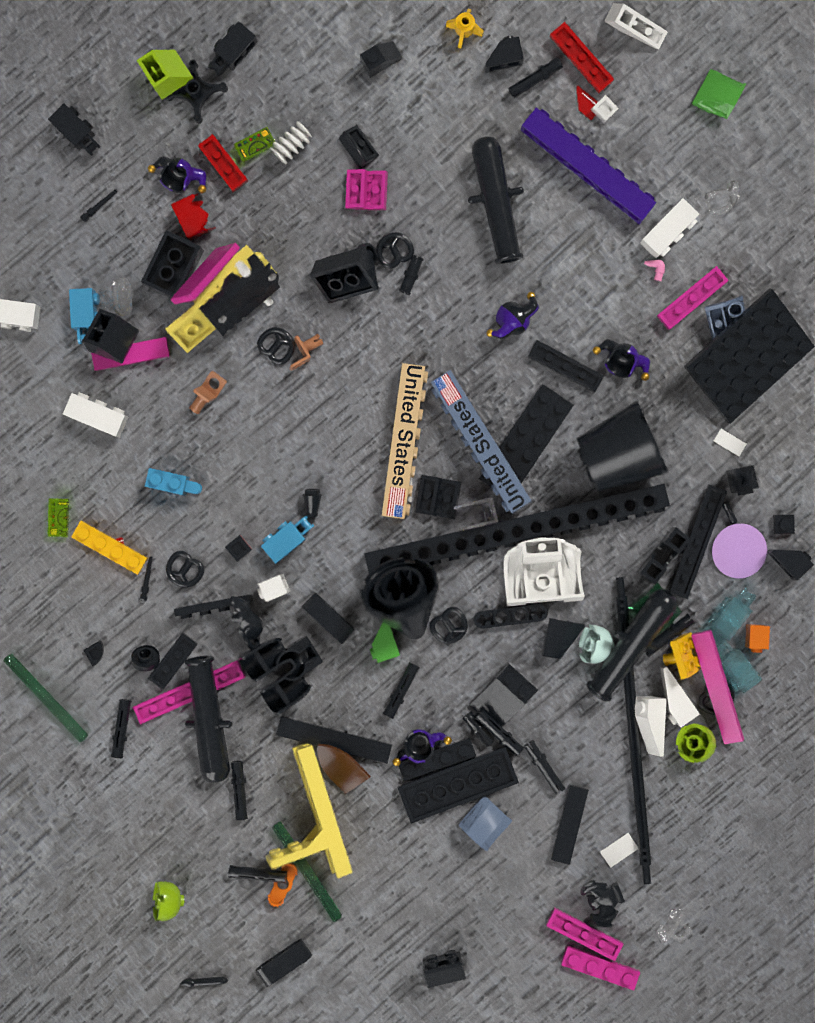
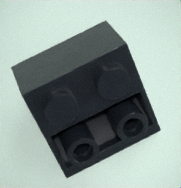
M99 309L82 342L89 352L123 363L139 330L118 315Z
M449 950L444 955L437 956L433 954L423 959V973L428 988L466 979L460 951Z

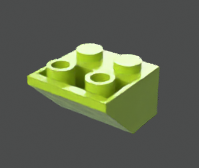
M151 50L136 60L162 100L187 84L188 81L194 79L176 50Z

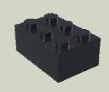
M166 230L141 283L154 291L172 298L194 273L204 250L201 246Z

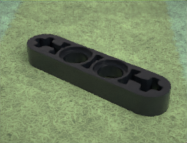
M542 604L484 610L477 612L473 621L478 628L482 629L538 622L547 618L548 610ZM537 607L544 610L540 618H538V615H531L532 619H529L527 608H531V612L537 611ZM519 609L525 611L526 615L523 620L515 618V612ZM498 612L506 614L507 619L505 622H497L496 615ZM489 613H493L492 619L494 624H490L491 620L485 621V625L477 622L481 614L487 618L490 617Z

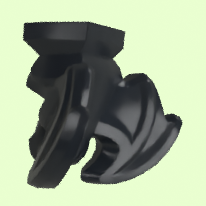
M591 880L585 883L580 890L582 896L588 893L593 894L587 895L588 904L593 911L599 908V913H591L590 918L599 927H612L613 924L611 922L618 914L615 906L618 903L625 902L619 885L615 882L611 887H607V883Z

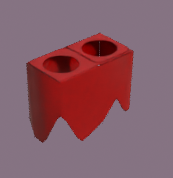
M191 194L171 204L186 237L190 241L216 229V227L204 228L208 222L209 214L200 207L203 204L202 200L193 201L198 194Z

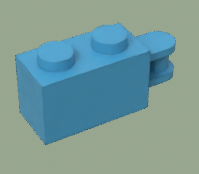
M93 288L69 289L71 328L77 330L78 344L83 343L82 340L85 334H82V330L88 331L97 314V305L100 304L99 294Z
M152 468L148 470L145 487L185 496L187 492L199 494L202 491V485L189 481L190 477Z
M304 516L295 525L291 521L289 523L285 521L277 528L279 531L275 535L269 534L262 540L264 544L261 547L275 564L306 540L304 535L314 527V524H310L307 520V516ZM300 524L305 528L302 533L297 528Z

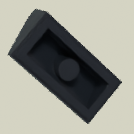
M358 125L344 131L339 137V141L360 169L379 157V154Z

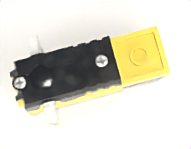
M246 245L231 258L201 294L193 300L195 304L165 330L186 353L190 352L215 329L224 336L229 329L231 330L236 323L238 324L242 321L243 317L249 315L261 303H266L267 306L273 304L271 295L280 288L278 283L279 275L261 252L254 253Z

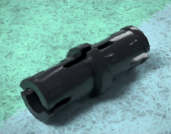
M412 255L408 269L404 272L405 277L399 292L403 294L405 292L406 295L411 294L414 282L418 280L419 275L417 274L424 260L423 258L418 256L417 259L416 255Z

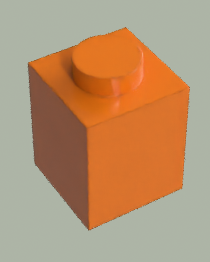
M746 624L745 647L750 648L751 652L763 653V649L769 650L770 626Z

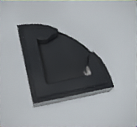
M102 640L84 649L92 666L98 664L103 656L104 646Z

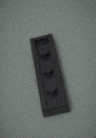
M536 340L527 357L594 393L604 377L603 374Z
M569 784L551 860L570 865L588 789Z

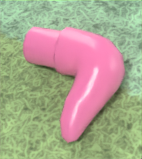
M662 260L645 261L644 264L647 266L656 267L654 280L662 281L663 274L665 273L664 262Z

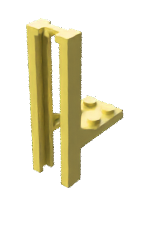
M304 743L292 747L316 825L301 843L294 841L287 844L288 847L282 850L280 848L270 850L269 854L265 855L267 863L274 869L324 850L330 870L336 874L337 878L351 874L353 872L313 746Z

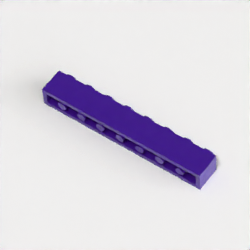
M536 107L522 124L520 131L640 225L657 203L654 201L655 198L650 193L641 191L636 182L626 179L621 170L612 168L607 159L602 156L598 157L594 153L593 148L589 145H583L575 134H569L564 130L565 127L560 122H554L550 119V115L545 110H539Z

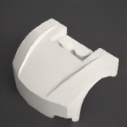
M559 538L527 540L509 550L504 557L507 607L564 600V602L583 601L584 591L580 568L581 550L576 545Z

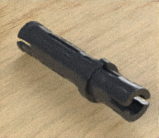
M556 57L544 66L540 65L535 72L508 88L511 96L515 99L539 82L549 79V76L563 68L562 62Z
M686 614L675 624L671 623L667 630L652 641V643L656 644L657 648L654 651L649 650L646 652L648 658L676 636H681L684 630L695 624L693 619H690L689 614Z
M411 662L408 663L394 693L390 695L391 699L383 712L384 715L394 719L400 704L404 703L403 699L420 667Z
M119 699L115 734L112 735L113 747L111 757L123 758L125 741L128 739L126 732L131 700Z
M483 708L475 714L474 718L490 731L502 746L505 745L515 756L522 752L524 747L512 737L510 732L504 730L489 716Z
M529 741L533 749L526 743L523 746L533 759L532 763L537 765L555 795L560 793L557 786L561 792L564 791L566 787L557 777L547 762L546 755L541 753L535 741Z
M243 761L231 762V784H233L235 819L246 820L248 816Z
M230 865L228 878L286 884L287 871L271 870L268 867L266 869Z

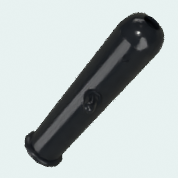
M482 137L476 140L472 146V156L481 192L480 195L470 196L468 202L470 204L482 202L485 206L497 256L495 263H511L522 259L524 255L520 253L510 199L512 196L523 194L524 189L522 187L511 189L508 187L500 144L494 137Z
M663 589L655 590L650 594L627 630L624 632L615 631L614 636L620 640L593 680L586 683L588 690L594 696L603 701H611V694L647 649L656 650L657 646L652 641L673 616L677 608V600L674 595Z
M210 655L197 656L184 661L185 665L188 666L194 720L186 721L185 726L187 728H194L196 731L200 772L204 780L210 783H218L225 780L230 772L223 728H231L233 723L230 720H223L221 718L212 666L214 657Z

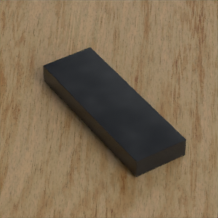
M183 632L148 679L164 690L184 664V661L187 660L197 647L198 643Z

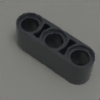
M314 593L302 605V608L341 644L355 631L317 593Z
M301 938L261 964L256 969V972L265 986L268 987L312 957V953Z

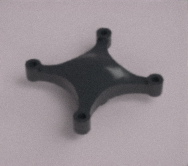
M190 60V73L194 79L188 81L187 84L167 96L166 99L171 101L173 98H180L189 102L194 109V120L200 124L203 122L201 109L205 101L216 92H227L228 87L224 82L209 84L203 81L197 72V62Z

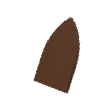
M318 744V759L322 769L345 794L371 777L348 753L330 745Z

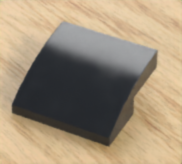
M421 475L415 512L455 520L462 482Z

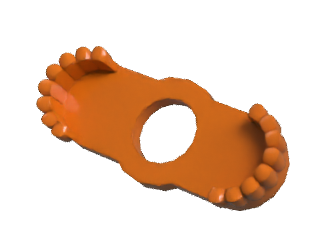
M293 863L284 864L281 871H287L288 887L281 889L278 886V882L273 883L274 886L268 895V901L273 907L281 906L284 903L287 892L292 888L293 880L298 871Z

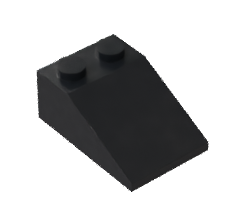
M507 662L471 702L470 706L477 712L483 708L489 716L503 727L532 698L538 689Z

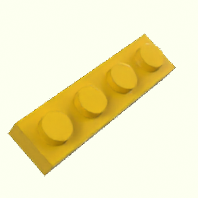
M84 521L79 522L71 536L73 539L137 575L140 574L148 560L146 556Z

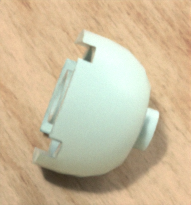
M590 624L589 628L585 627L580 636L579 647H582V653H579L585 663L598 664L608 658L614 649V642L609 631L603 627Z

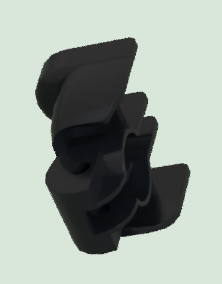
M308 636L300 638L286 648L283 646L281 638H272L238 657L243 668L254 682H258L284 663L289 662L293 667L272 683H268L259 689L262 698L270 710L277 716L298 703L309 693L311 685L306 682L303 675L323 663Z

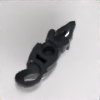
M231 596L230 601L235 609L232 620L234 623H240L241 627L238 628V631L249 649L252 650L260 644L263 622L260 617L252 612L249 607L251 604L249 600L245 601L242 598Z

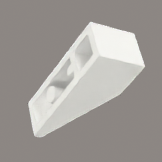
M613 3L605 19V22L655 49L660 48L667 34L666 30L625 4Z
M662 665L660 670L664 697L666 698V709L669 712L667 717L673 725L677 724L679 727H682L700 714L667 666Z
M636 696L635 717L648 754L664 757L666 698Z

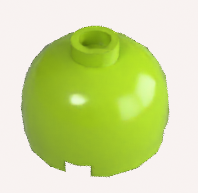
M695 723L684 726L678 732L676 738V745H678L679 749L678 753L686 761L692 763L704 762L714 754L716 738L713 732L706 726Z
M160 881L155 883L153 890V900H155V907H153L154 920H171L179 913L180 907L184 906V895H180L179 888L171 882Z

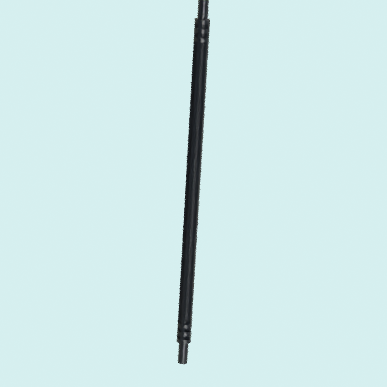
M617 577L618 597H616L618 625L619 631L624 632L630 625L627 596H625L624 577ZM632 667L623 681L640 865H642L643 884H651V854L639 726L635 717L636 691L634 668Z

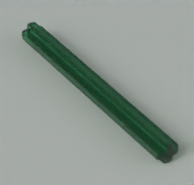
M9 654L4 658V663L79 742L84 741L88 737V734L13 654Z
M277 822L273 825L272 829L285 848L288 847L287 844L294 842L282 822ZM305 857L295 860L294 863L332 921H338L342 917L341 912Z

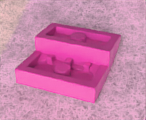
M347 170L345 208L386 210L388 172L386 170Z

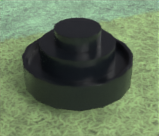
M150 645L136 648L131 655L132 665L135 669L143 672L155 669L160 662L159 651Z

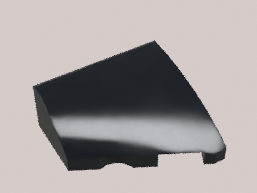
M549 618L542 656L561 659L584 629L585 624Z

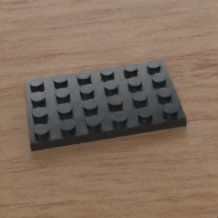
M768 289L694 356L684 368L726 422L731 424L815 346L775 291Z

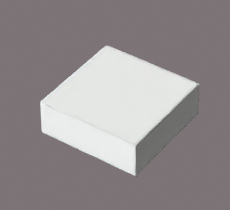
M605 95L591 110L605 123L619 108Z

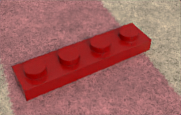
M565 22L550 34L549 37L599 94L614 82L611 74Z

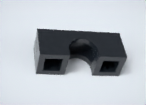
M672 527L637 573L651 584L656 585L667 571L666 568L676 555L682 552L691 538L677 527Z

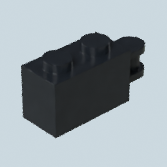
M239 21L235 25H231L227 30V35L223 39H219L214 45L213 50L216 56L209 63L208 68L216 71L218 77L228 67L233 71L258 43L256 36ZM220 60L223 62L221 66L218 64Z
M63 103L48 120L78 151L83 148L92 156V152L96 148L99 149L101 147L93 139L95 136L91 130L93 126L86 119L82 121L78 117L80 113L72 105L68 107Z
M754 465L726 471L731 493H737L738 496L754 493L753 489L759 488Z

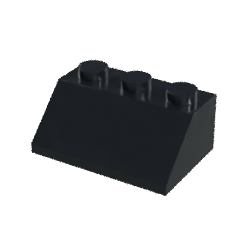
M365 246L316 260L310 277L329 304L376 291L379 288L374 260Z

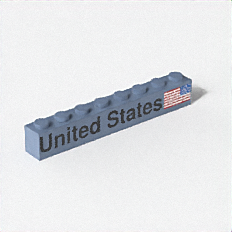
M451 370L431 382L433 385L431 388L432 393L436 399L438 397L441 398L443 402L441 407L445 414H451L453 420L450 422L456 431L460 429L463 436L460 438L465 446L470 445L472 448L471 456L476 463L480 461L483 466L481 472L486 480L490 478L493 482L491 488L496 496L501 495L504 501L500 503L505 511H510L514 514L532 503Z

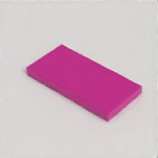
M237 243L215 248L170 300L174 304L195 300L238 252L240 247Z

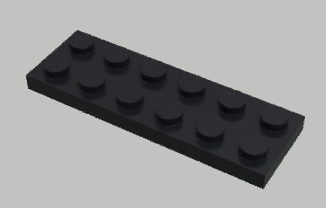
M544 384L539 387L499 447L520 483L524 481L574 406V404ZM481 474L479 480L491 487L493 485L491 479L488 478L486 480L484 475Z
M503 746L402 784L397 788L412 824L518 784L519 781L506 747Z

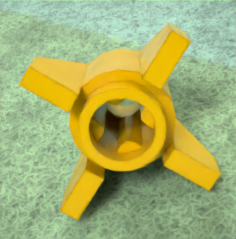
M467 9L466 12L459 14L457 18L447 20L446 27L455 29L457 35L460 36L458 48L460 49L462 48L464 38H468L472 34L483 36L484 30L475 23V19L471 15V9Z

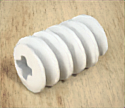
M299 121L295 123L297 129L293 126L290 127L291 134L285 132V138H278L280 144L273 142L274 149L271 148V150L284 164H287L286 157L293 159L291 152L299 153L297 147L304 149L302 142L310 144L308 137L312 136Z

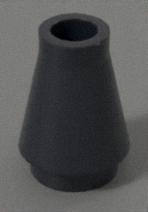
M305 489L303 498L307 517H318L322 496L320 489Z

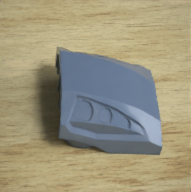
M742 295L728 301L704 307L712 340L745 311Z
M483 796L471 807L458 825L481 848L488 851L489 847L510 825L512 820L495 806L487 796Z

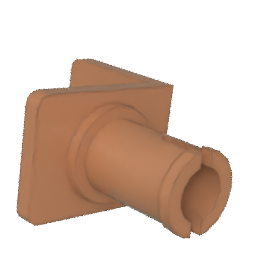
M318 334L304 342L301 341L298 335L295 336L294 342L304 358L290 365V371L309 362L311 358L309 352L323 345L322 339L319 340L320 336Z
M211 371L202 386L194 389L193 392L197 394V397L189 408L194 413L200 414L207 402L209 403L218 397L227 381L216 372ZM212 378H216L219 381L217 389H213L210 386Z

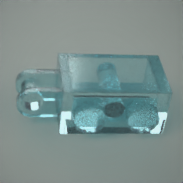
M745 587L736 598L733 596L726 597L720 604V610L717 613L714 612L708 619L710 623L707 626L724 640L730 641L752 613V610L748 607L755 600L756 595L749 593ZM742 598L747 600L745 604L740 601Z
M722 639V643L716 646L721 657L720 660L725 676L728 675L731 679L729 683L736 692L739 690L745 693L763 680L739 648L734 647L732 649L725 639ZM728 649L729 652L724 655L722 652Z

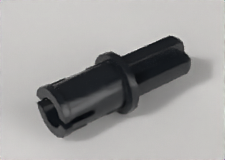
M468 712L462 719L472 729V734H476L486 747L490 746L494 742V738L474 718L473 712Z

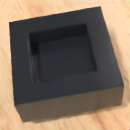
M773 515L774 534H795L794 515Z
M241 535L225 546L237 562L253 550Z

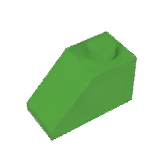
M382 622L372 643L373 648L370 649L373 660L377 659L378 663L400 656L391 627Z

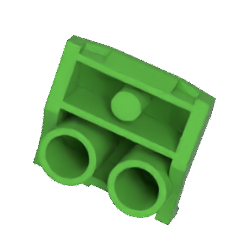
M710 69L692 104L708 113L727 119L741 96L746 83L738 82Z

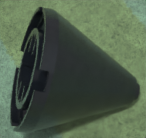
M401 557L384 562L372 570L364 580L366 583L364 589H361V599L366 610L406 637L413 640L421 638L425 634L439 589V580L433 566L420 558L414 557V561H404V558Z

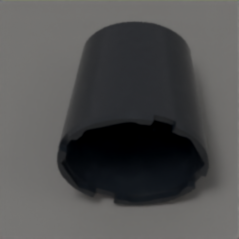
M638 401L633 402L576 438L580 447L578 449L580 459L583 465L587 464L588 477L591 482H595L599 491L669 473Z

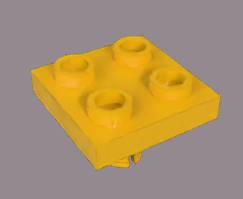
M692 632L685 633L672 640L670 644L673 652L663 654V662L666 666L677 664L681 679L689 678L701 670L691 636Z

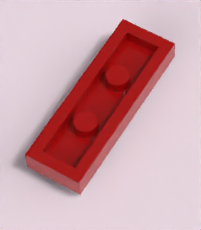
M213 134L198 145L199 149L232 192H235L248 182V179Z

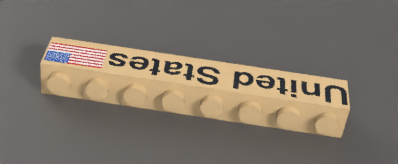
M402 363L382 516L405 519V515L409 516L410 504H407L408 496L412 497L413 485H409L410 477L414 478L416 467L412 466L413 458L417 459L418 447L414 446L415 439L419 440L421 428H417L418 420L422 421L423 409H420V402H424L426 390H422L423 383H427L428 371H425V366Z

